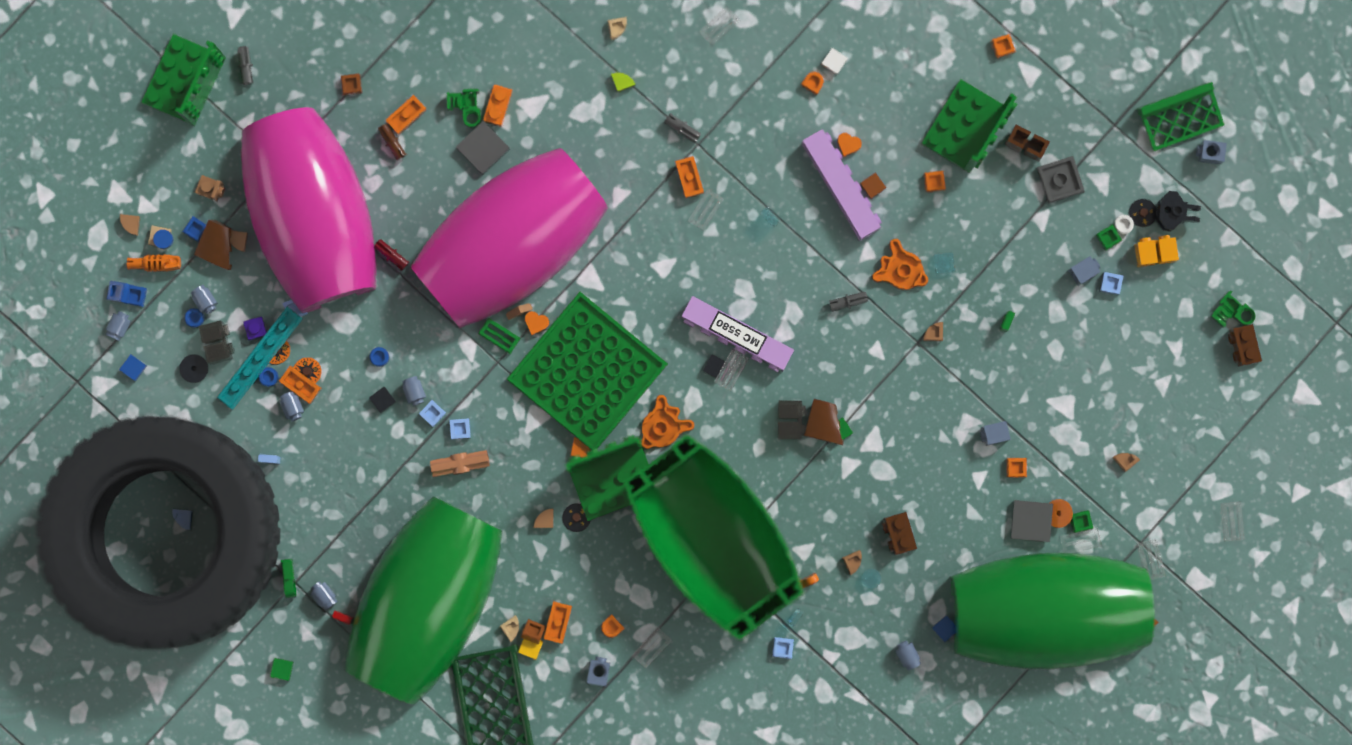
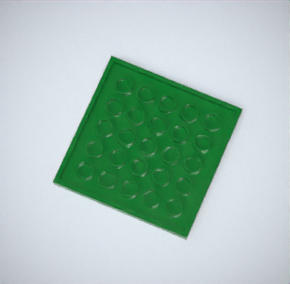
M579 292L506 380L588 448L593 450L598 449L667 367L668 363L583 293Z

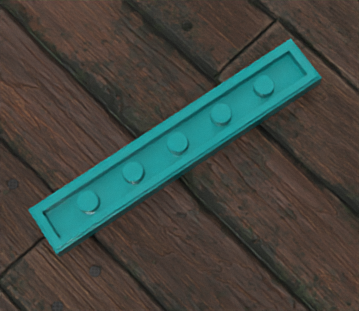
M287 306L217 398L233 410L303 318Z

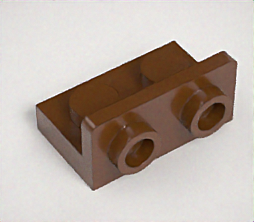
M1253 324L1229 330L1228 340L1231 345L1233 344V360L1238 364V367L1262 361Z
M907 512L884 518L882 527L884 533H888L890 541H887L890 552L898 555L917 549Z

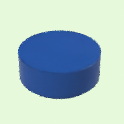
M162 229L154 234L153 241L158 248L168 249L172 246L174 238L169 231Z
M190 309L185 314V322L192 328L202 326L205 321V316L199 309Z
M382 347L374 348L370 353V361L377 367L385 366L389 361V353Z
M266 367L259 375L260 383L267 387L274 386L279 379L277 371L270 367Z

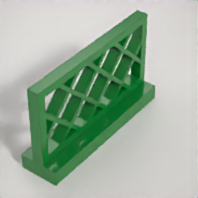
M1212 82L1204 83L1136 108L1144 124L1152 151L1225 125L1213 92L1214 86ZM1207 95L1211 99L1209 108L1200 105L1202 98ZM1189 102L1195 105L1191 115L1182 111L1185 103ZM1198 107L1207 111L1203 121L1194 117ZM1169 109L1177 111L1173 121L1164 118ZM1180 113L1189 117L1185 127L1176 123ZM1210 113L1216 115L1217 124L1210 125L1206 123ZM1154 115L1160 118L1156 128L1149 125L1147 117ZM1192 119L1201 123L1196 132L1188 129ZM1162 120L1172 124L1167 134L1158 130ZM1174 126L1183 129L1179 138L1170 135ZM1158 132L1166 137L1163 144L1156 146L1154 137Z

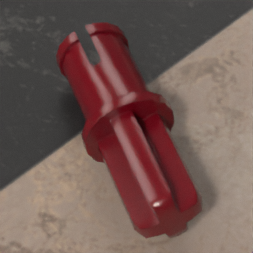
M379 239L375 243L374 247L387 257L386 260H390L401 271L410 263L397 252V249H392L383 240Z

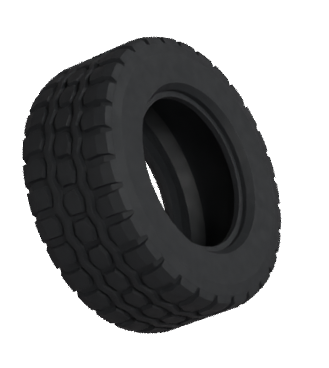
M163 415L137 416L135 419L127 418L114 422L110 427L105 426L93 432L90 439L84 438L72 449L73 453L66 455L56 468L58 472L50 477L45 488L47 492L46 497L41 498L38 514L41 516L40 520H37L36 538H39V544L36 545L39 562H43L41 570L47 585L51 584L52 586L51 593L60 605L66 607L65 612L74 621L83 624L84 629L96 636H102L108 642L125 645L129 648L154 650L183 647L203 642L208 638L221 634L230 625H234L245 616V612L251 609L259 600L262 589H266L271 579L272 567L275 568L279 552L276 550L277 545L280 544V528H278V521L280 520L277 505L274 504L273 499L275 496L269 482H266L262 469L252 460L250 454L231 438L202 424L178 417ZM176 471L195 482L209 499L216 518L217 538L209 563L192 583L174 593L156 596L137 590L124 581L116 572L107 555L104 528L112 503L126 486L150 473Z

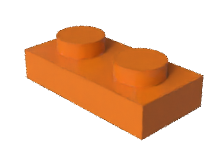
M494 84L483 119L484 122L502 127L513 92L512 89Z
M413 95L386 119V122L400 135L427 109Z
M694 156L675 161L685 198L704 194Z
M292 366L288 367L279 380L280 383L309 404L313 402L322 389Z
M553 601L544 636L545 640L563 644L572 606Z

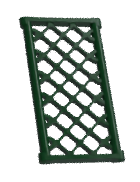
M515 644L505 648L458 656L451 665L466 745H483L487 738L494 740L497 745H503L502 740L507 734L516 739L514 745L518 742L534 745L517 657L518 647ZM509 651V657L504 661L496 656V653ZM489 654L491 656L486 664L477 660L479 656ZM492 658H496L502 663L497 672L488 667ZM472 659L467 668L459 666L458 660ZM474 661L483 666L478 676L469 671V667ZM504 665L512 667L513 676L508 680L499 675ZM485 669L494 674L490 683H486L480 678ZM465 673L475 677L471 687L462 683L461 677ZM496 677L505 681L501 691L491 686ZM478 680L486 685L482 695H479L472 689ZM508 684L515 686L517 695L512 699L503 694V690ZM488 688L493 689L498 694L494 702H489L484 698ZM469 692H473L479 697L474 706L466 704L465 696ZM499 696H503L509 701L505 710L495 706ZM481 699L490 704L485 714L476 709ZM510 704L519 705L520 714L516 718L506 713ZM492 707L501 712V716L496 722L487 716ZM473 711L482 715L478 725L469 722L468 715ZM503 715L512 719V724L508 729H504L498 724ZM484 719H488L493 723L489 733L484 732L479 727ZM514 723H518L523 727L524 733L519 737L510 733ZM496 726L505 732L500 741L491 736V732ZM476 730L486 735L482 744L473 743L472 734Z

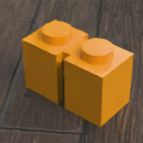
M1163 235L1158 237L1159 240H1151V237L1139 239L1140 242L1135 244L1137 266L1143 267L1155 265V263L1159 265L1177 262L1179 256L1176 237L1170 238V235Z

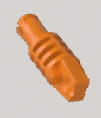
M166 254L146 255L144 258H127V269H144L147 272L181 269L180 256Z

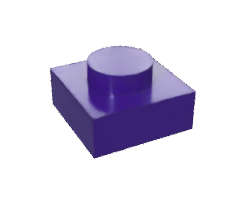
M262 316L243 321L249 341L264 337L267 333Z

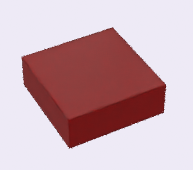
M337 610L334 611L332 616L334 619L351 625L354 617Z

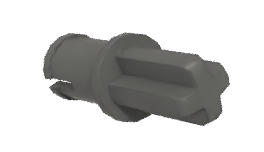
M241 46L238 48V68H240L241 85L253 84L251 70L253 64L250 63L248 46Z
M672 113L667 116L664 122L678 131L677 134H682L693 142H697L701 136L700 132L687 125L686 121L683 122L672 115Z
M866 292L849 296L845 294V297L829 300L832 312L848 307L851 309V306L868 302Z

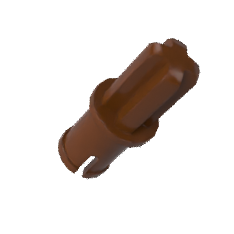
M383 124L380 126L378 131L385 140L386 147L390 148L396 161L405 157L407 154L398 142L399 138L395 137L389 125Z

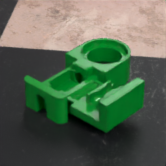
M464 89L462 93L446 92L447 110L453 111V108L463 109L465 125L469 128H476L481 122V110L477 108V93H480L479 90ZM470 114H475L477 116V122L474 124H469L467 122V116Z
M1232 291L1225 294L1219 301V305H1223L1219 306L1210 315L1221 327L1226 326L1227 323L1225 321L1228 318L1231 319L1233 317L1242 325H1249L1256 318L1254 310L1246 303L1242 305L1231 295ZM1243 311H1248L1251 314L1250 321L1245 322L1241 319Z
M293 559L281 560L285 597H296Z

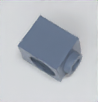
M1203 140L1200 145H1197L1196 156H1199L1198 162L1221 165L1225 162L1227 143ZM1212 148L1215 153L1214 156H1209L1206 149Z
M1089 256L1071 267L1068 271L1079 286L1099 274L1100 265L1095 258L1092 259Z
M1006 421L981 427L982 443L985 442L986 446L1011 440Z
M595 657V660L591 659L587 683L607 686L610 662H607V658ZM597 665L602 666L605 670L604 675L596 676L593 671L594 667Z

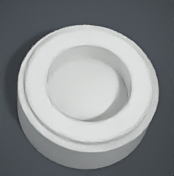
M1121 215L1115 219L1114 227L1119 234L1125 235L1132 231L1134 222L1130 216Z

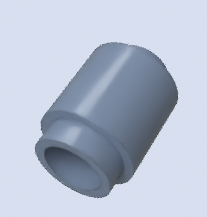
M204 285L195 288L191 292L192 300L201 313L210 314L217 309L216 305L218 302Z
M120 311L117 314L113 313L106 327L107 332L105 335L120 341L131 322L128 319L129 315Z
M417 376L403 380L402 388L408 404L412 403L413 406L423 403L426 395Z
M293 391L279 397L281 400L279 403L287 420L296 421L302 418L301 414L304 413L298 396Z
M319 581L310 588L312 590L310 595L320 608H324L325 611L338 602L335 598L336 595L326 582L321 584Z
M906 640L897 645L898 649L895 652L902 666L906 667L907 671L921 664V658L912 642L908 643Z

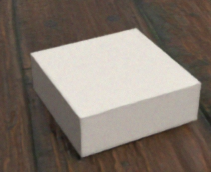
M832 48L821 65L837 75L848 58Z

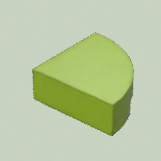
M624 73L611 74L618 92L636 86L633 79Z

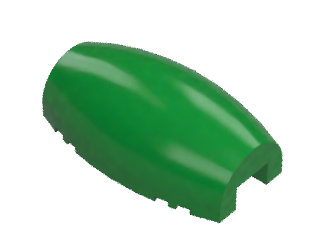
M686 434L671 445L669 450L645 468L639 469L624 480L637 522H639L644 537L665 572L694 605L704 612L707 617L716 622L719 627L729 632L738 640L744 638L804 594L798 570L788 545L762 501L725 461L690 435Z
M434 496L430 498L397 533L371 574L353 620L347 648L345 671L385 694L409 704H416L450 668L476 628L487 603L496 574L503 531Z
M1040 553L995 560L951 576V593L954 596L956 623L954 653L973 660L1024 669L1072 668L1101 663L1131 654L1150 646L1153 640L1154 600L1152 585L1147 569L1140 566L1095 555Z

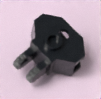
M1169 191L1157 202L1156 222L1162 231L1171 232L1184 222L1199 223L1200 218L1187 216V210L1201 211V206L1188 204V202L1183 201L1177 191Z

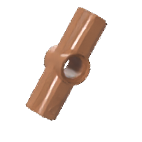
M487 450L468 454L459 453L450 455L447 458L430 461L433 477L470 472V470L490 466Z

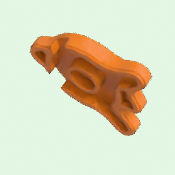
M898 239L891 240L890 249L892 256L881 257V268L873 273V281L888 282L900 290H908L917 286L924 287L928 283V277L924 272L919 257L903 249Z
M659 395L656 398L655 408L645 417L642 423V447L645 449L667 447L676 441L682 432L693 430L694 422L692 420H679L680 409L669 406L666 397Z

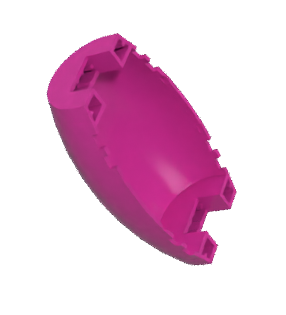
M310 107L290 109L264 117L242 130L241 139L242 180L252 226L269 266L302 313H308L320 309L321 304L354 293L361 295L376 290V251L371 217L356 172L344 149L316 110Z
M558 148L511 167L473 192L438 226L421 249L411 269L458 327L461 328L495 315L509 306L511 307L548 282L585 244L600 223L608 206L576 163L563 149Z

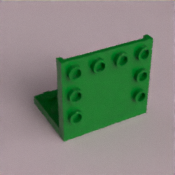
M173 34L143 97L142 103L195 126L226 57L214 43L208 40L206 42L208 48H205Z
M960 79L921 145L966 172L971 173L974 167L978 169L987 156L988 152L985 151L987 146H993L998 137L995 133L998 128L1002 130L1007 123L1008 118L1018 104L1015 102L1018 96L1010 93L1004 104Z
M634 435L623 438V443L616 444V442L605 445L606 449L599 452L598 449H593L586 452L587 456L580 458L578 455L568 459L569 463L565 465L573 480L587 521L631 505L624 480L639 469L649 465L639 437L635 438Z

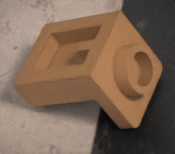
M202 175L195 193L218 201L224 194V183Z

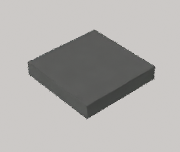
M484 121L456 146L482 175L510 149Z
M1073 156L1036 168L1048 204L1085 192Z
M1014 500L1011 539L1050 542L1053 504Z

